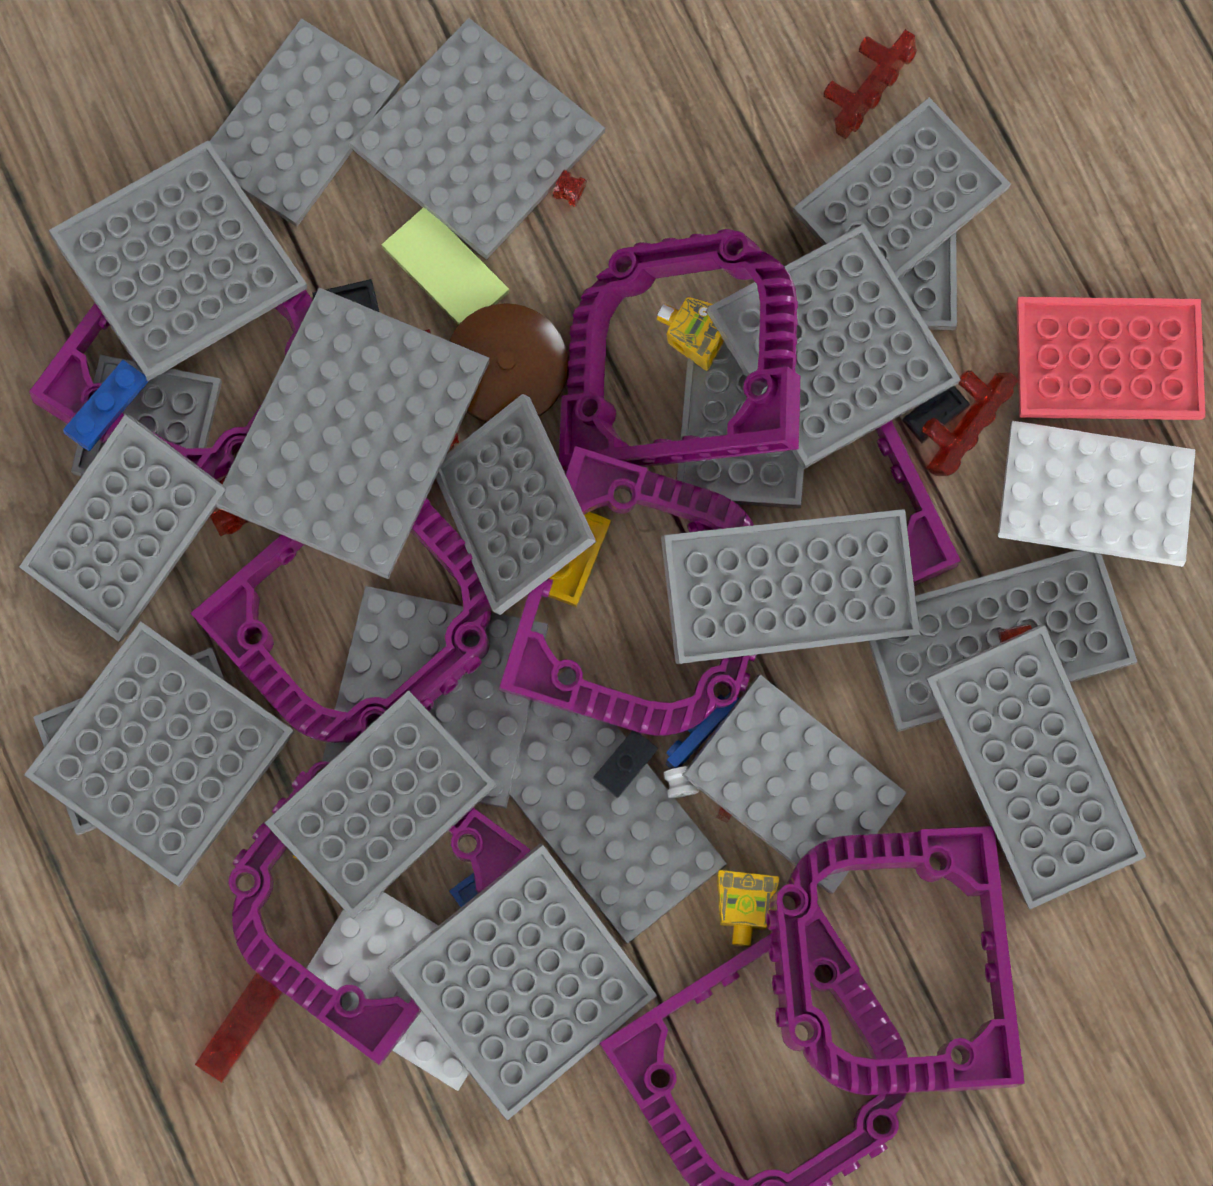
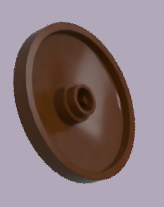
M510 303L486 306L466 317L455 329L449 340L452 343L490 358L487 369L466 411L482 422L487 423L522 394L530 397L540 417L554 405L563 390L568 371V358L564 342L553 324L533 309Z

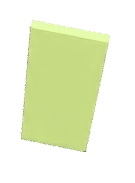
M424 207L381 244L390 257L457 325L475 311L497 304L509 293V288L444 223Z

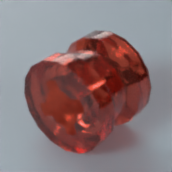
M563 170L557 180L552 197L558 200L563 198L568 201L569 205L576 207L586 187L587 179L583 177L575 178L571 175V172Z

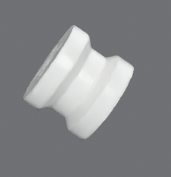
M688 766L673 768L664 772V778L669 782L670 787L667 791L668 798H680L699 792L696 786L682 776Z

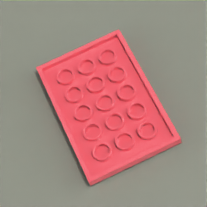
M1017 298L1019 418L1203 420L1205 418L1201 299Z

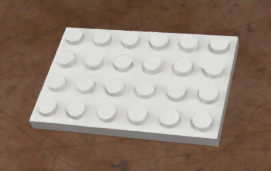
M1012 421L1009 432L998 537L1183 567L1187 554L1195 449Z
M382 892L354 919L343 909L306 969L335 990L344 985H354L362 989L367 999H385L398 996L406 1003H409L412 998L391 973L388 966L432 932L438 925L385 892ZM347 993L342 999V1006L346 1011L354 1010L359 1004V998L355 993ZM422 1011L392 1050L457 1091L460 1090L469 1075L467 1069Z

